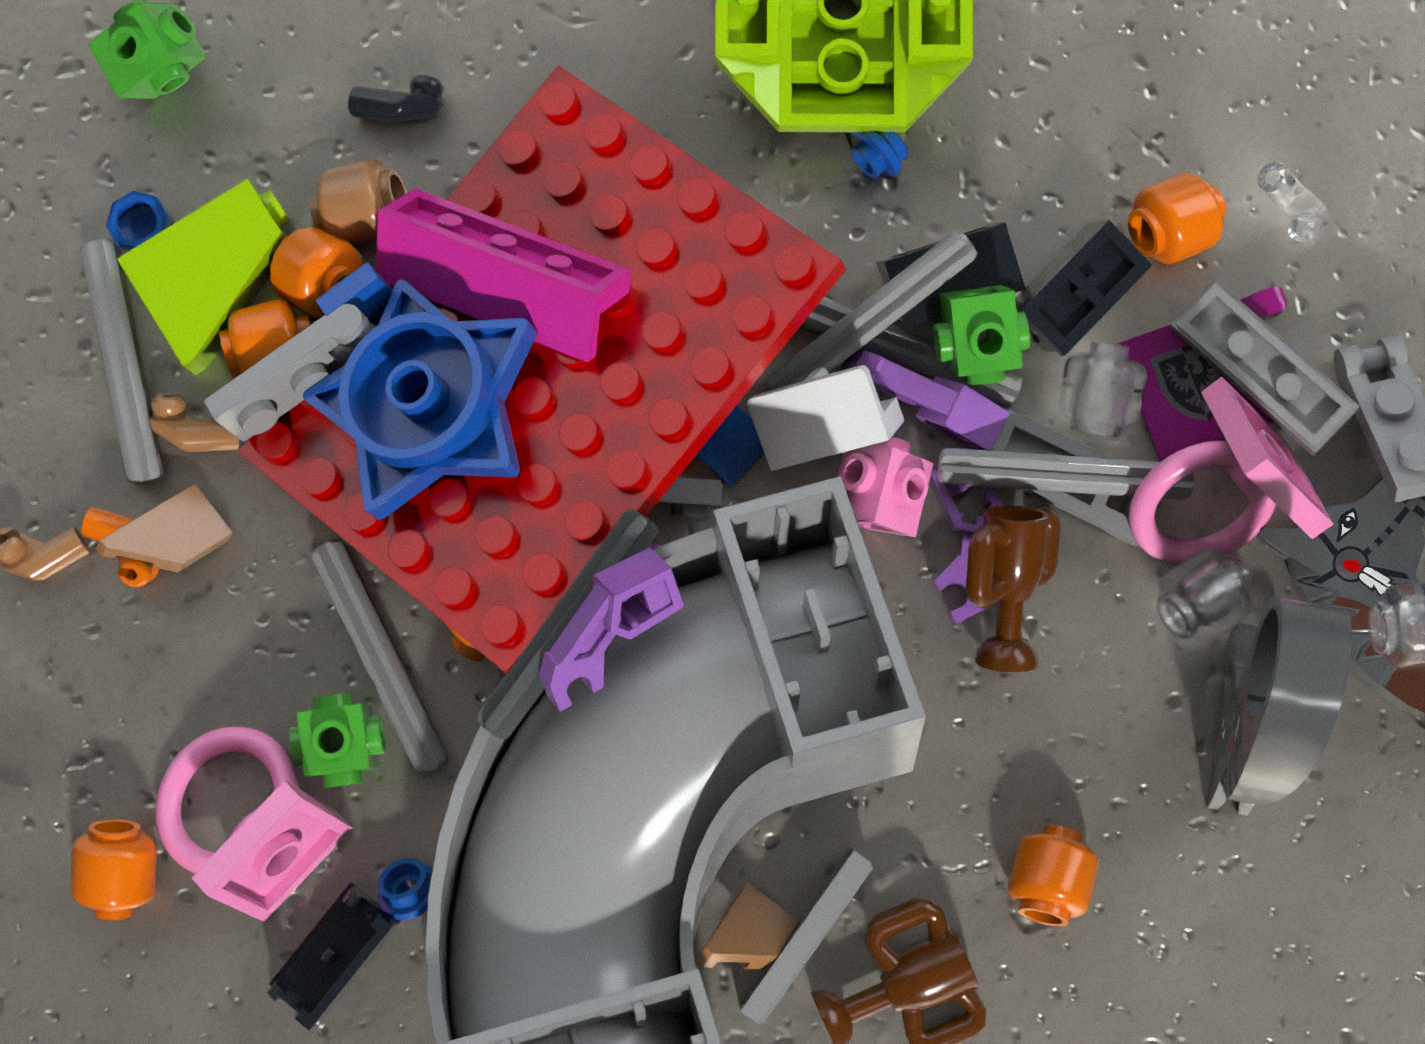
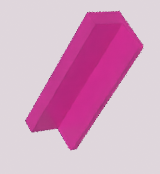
M416 188L378 210L376 271L388 284L395 286L398 280L403 279L426 299L479 320L526 318L537 330L534 342L585 362H589L596 356L600 314L626 296L630 291L632 270Z

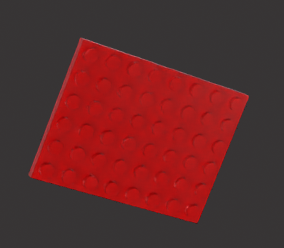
M557 65L446 199L632 270L629 293L600 314L596 356L589 362L533 342L505 400L520 466L519 475L517 477L443 475L386 518L378 520L367 513L363 506L355 440L305 400L279 417L272 428L249 438L238 451L506 674L622 514L630 508L638 511L645 517L650 513L846 271L840 258L559 65ZM428 300L455 322L479 320Z

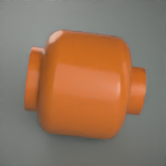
M1190 172L1180 173L1139 191L1133 201L1132 211L1128 215L1129 234L1134 245L1143 255L1152 257L1154 260L1166 265L1178 263L1211 249L1217 244L1223 233L1226 204L1222 194L1215 186L1209 185L1203 178Z
M314 227L302 228L284 238L275 250L270 265V281L275 293L280 298L285 299L293 307L311 317L321 318L325 314L316 300L362 266L364 262L359 251L349 242L329 234L326 230Z
M283 298L234 311L229 316L228 329L219 332L223 354L232 378L235 379L312 324L310 316L308 314L297 316L293 306Z
M103 820L92 823L88 826V832L73 842L71 851L72 897L80 905L94 909V916L99 919L122 920L131 917L134 914V908L146 904L155 896L156 841L147 833L141 832V825L130 820Z
M1047 825L1043 833L1030 834L1019 840L1008 881V894L1019 905L1018 913L1046 925L1066 926L1069 924L1070 918L1082 916L1088 911L1099 860L1089 847L1081 843L1083 837L1081 833L1064 826Z

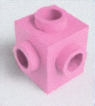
M891 437L888 441L843 452L837 477L841 476L859 527L870 531L916 537L934 463L910 454L911 443Z

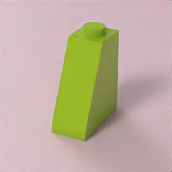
M248 178L117 258L182 366L194 375L206 370L222 347L219 332L228 329L229 316L238 309L249 307L268 280L275 250L283 239L287 237L281 227L291 222L277 197L271 189L260 194Z

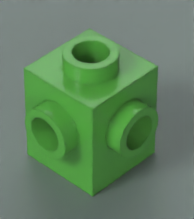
M146 0L132 1L117 10L113 16L115 22L88 44L118 98L156 99L159 95L171 93L186 84L190 79L188 72L207 57L195 37V26L185 12L179 9L176 4L147 2Z
M1003 285L939 294L942 323L934 324L933 338L937 359L939 362L947 361L948 370L958 377L966 376L967 384L982 385L1004 381L1006 379L1005 370L1023 368L1021 351L1029 350L1030 332L1025 312H1017L1014 290ZM985 330L984 339L977 344L979 334Z
M352 693L313 698L314 710L296 712L298 727H290L289 746L294 766L303 765L304 777L322 776L324 788L363 783L361 771L380 768L378 755L386 753L385 731L381 715L373 716L372 705L353 704ZM335 727L342 732L344 744L339 751L330 753L326 751L324 733L326 730Z

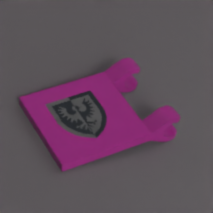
M1273 286L1240 299L1243 304L1263 321L1278 316L1287 307V300L1280 286ZM1171 324L1117 343L1116 345L1130 383L1134 381L1145 385L1143 402L1142 393L1136 401L1139 409L1141 408L1140 411L1159 462L1186 447L1203 442L1226 439L1201 394L1204 389L1220 377H1223L1269 424L1274 422L1173 332Z

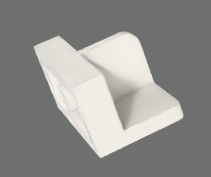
M865 365L831 374L824 367L816 369L803 382L753 395L747 402L771 471L888 441L905 421L897 397L883 401L879 400L870 371Z

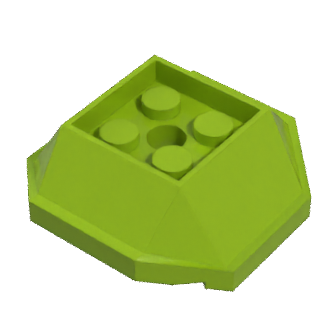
M716 0L715 63L778 132L875 131L905 133L967 69L973 59V0H851L857 6L859 12L854 17L846 20L836 19L827 12L825 5L831 0Z

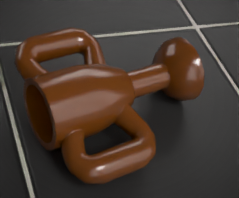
M1046 505L1036 508L1023 506H996L988 508L984 511V526L978 529L970 541L966 576L968 599L979 608H987L998 601L996 636L986 639L977 649L975 663L983 668L1000 672H1027L1039 666L1036 650L1028 640L1021 638L1024 601L1031 597L1036 587L1045 585L1051 579L1058 565L1060 522L1058 513Z
M912 898L875 915L866 925L864 942L870 955L883 970V973L880 975L882 982L843 1000L833 992L824 990L811 992L833 1044H848L853 1036L854 1023L893 1006L895 1011H901L905 1035L910 1044H962L975 1038L986 1024V1008L982 999L975 991L979 988V984L970 962L952 928L948 930L942 908L930 898ZM927 921V940L910 947L899 956L886 945L885 940ZM956 1000L966 1010L964 1014L929 1030L923 1029V1010L938 1007Z

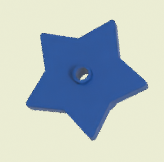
M403 279L398 280L378 326L371 330L357 344L343 367L303 393L305 401L355 440L363 506L367 513L378 520H382L443 475L517 477L519 475L520 466L505 400L537 336L536 328L526 318L455 322L443 314L407 281Z

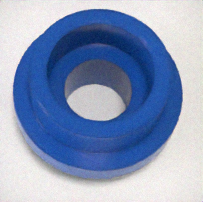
M851 132L850 139L854 146L850 151L851 157L866 175L871 178H877L880 175L886 179L893 180L901 173V163L908 157V151L901 138L895 132Z
M413 858L401 859L389 865L380 875L377 884L378 904L385 915L391 919L403 921L416 918L427 912L433 868Z

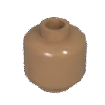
M364 159L323 172L317 183V194L310 200L312 220L316 228L326 230L329 234L349 242L354 248L377 242L378 210L407 194V191L399 173L395 169H387L385 165L376 159Z

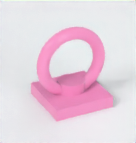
M1220 377L1204 389L1201 394L1227 441H1209L1195 444L1179 450L1162 460L1141 481L1135 491L1129 509L1130 529L1137 544L1146 553L1158 560L1180 565L1206 563L1237 551L1250 542L1265 527L1276 505L1312 540L1334 525L1288 442L1223 377ZM1224 467L1239 489L1250 499L1246 509L1234 522L1224 529L1205 537L1175 539L1163 534L1155 523L1156 508L1164 494L1184 477L1203 469Z
M225 727L212 730L189 743L178 753L167 768L160 783L156 799L155 816L158 833L171 857L183 868L195 874L192 880L207 896L263 922L272 915L353 829L338 811L300 790L296 768L281 744L268 734L246 727ZM230 752L249 754L261 761L267 768L272 779L274 792L235 827L230 838L216 852L205 850L190 839L183 825L182 800L186 787L196 771L212 758Z

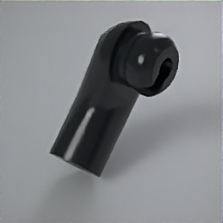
M428 75L414 76L410 81V92L356 85L349 94L348 109L354 117L385 122L430 119L438 114L444 105L440 101L444 92V85L439 79Z

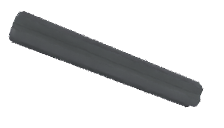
M631 508L622 514L520 657L477 712L476 720L485 730L503 740L510 737L543 692L544 687L539 671L544 653L550 651L591 592L594 574L647 549L658 535V528L653 522Z

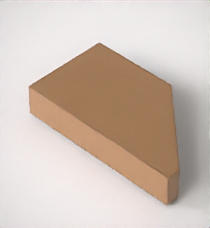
M193 484L102 538L96 550L102 557L114 559L118 555L150 562L154 568L179 572L228 542L233 532L197 485Z
M747 883L720 921L695 962L699 966L713 968L717 962H739L745 969L767 970L780 954L800 920L754 886Z

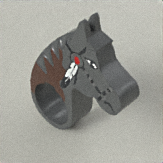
M1382 476L1359 500L1350 504H1336L1326 507L1325 509L1334 525L1313 540L1298 525L1295 528H1263L1257 534L1258 540L1288 562L1289 572L1301 601L1343 608L1348 611L1352 628L1350 669L1369 687L1396 707L1425 721V584L1420 582L1416 576V569L1425 542L1422 525L1425 522V496L1394 503Z
M1273 596L1263 612L1259 626L1240 622L1234 624L1225 653L1222 715L1216 746L1214 747L1215 772L1207 799V808L1218 810L1227 800L1237 801V814L1247 816L1254 805H1269L1291 794L1315 768L1336 722L1348 677L1352 628L1350 615L1346 609Z

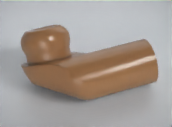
M163 393L153 398L151 402L153 415L148 418L153 432L184 452H208L239 449V438L215 420L197 421L186 415V402L180 394Z
M75 526L46 543L19 534L13 528L0 529V568L5 572L33 581L48 579L90 554L87 542Z

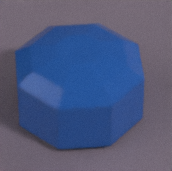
M131 191L112 203L106 227L117 246L124 252H129L173 225L174 221L163 203L156 196Z

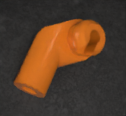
M91 506L84 517L81 535L100 541L102 538L133 521V519ZM116 555L121 567L117 572L118 577L129 587L144 586L147 582L155 579L159 572V568L152 567L150 562Z

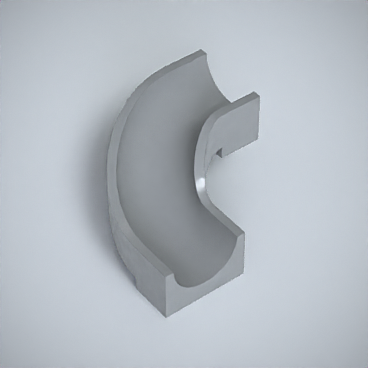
M841 476L713 510V527L664 544L653 550L671 567L684 607L631 640L616 635L604 652V686L597 692L593 693L582 681L581 677L573 680L567 690L572 706L559 712L548 699L544 689L510 737L505 740L492 735L480 726L452 790L437 842L428 894L425 954L428 1003L436 1044H721L700 971L695 966L694 945L701 911L708 891L729 852L744 834L771 813L789 806L912 772L926 719L922 703Z

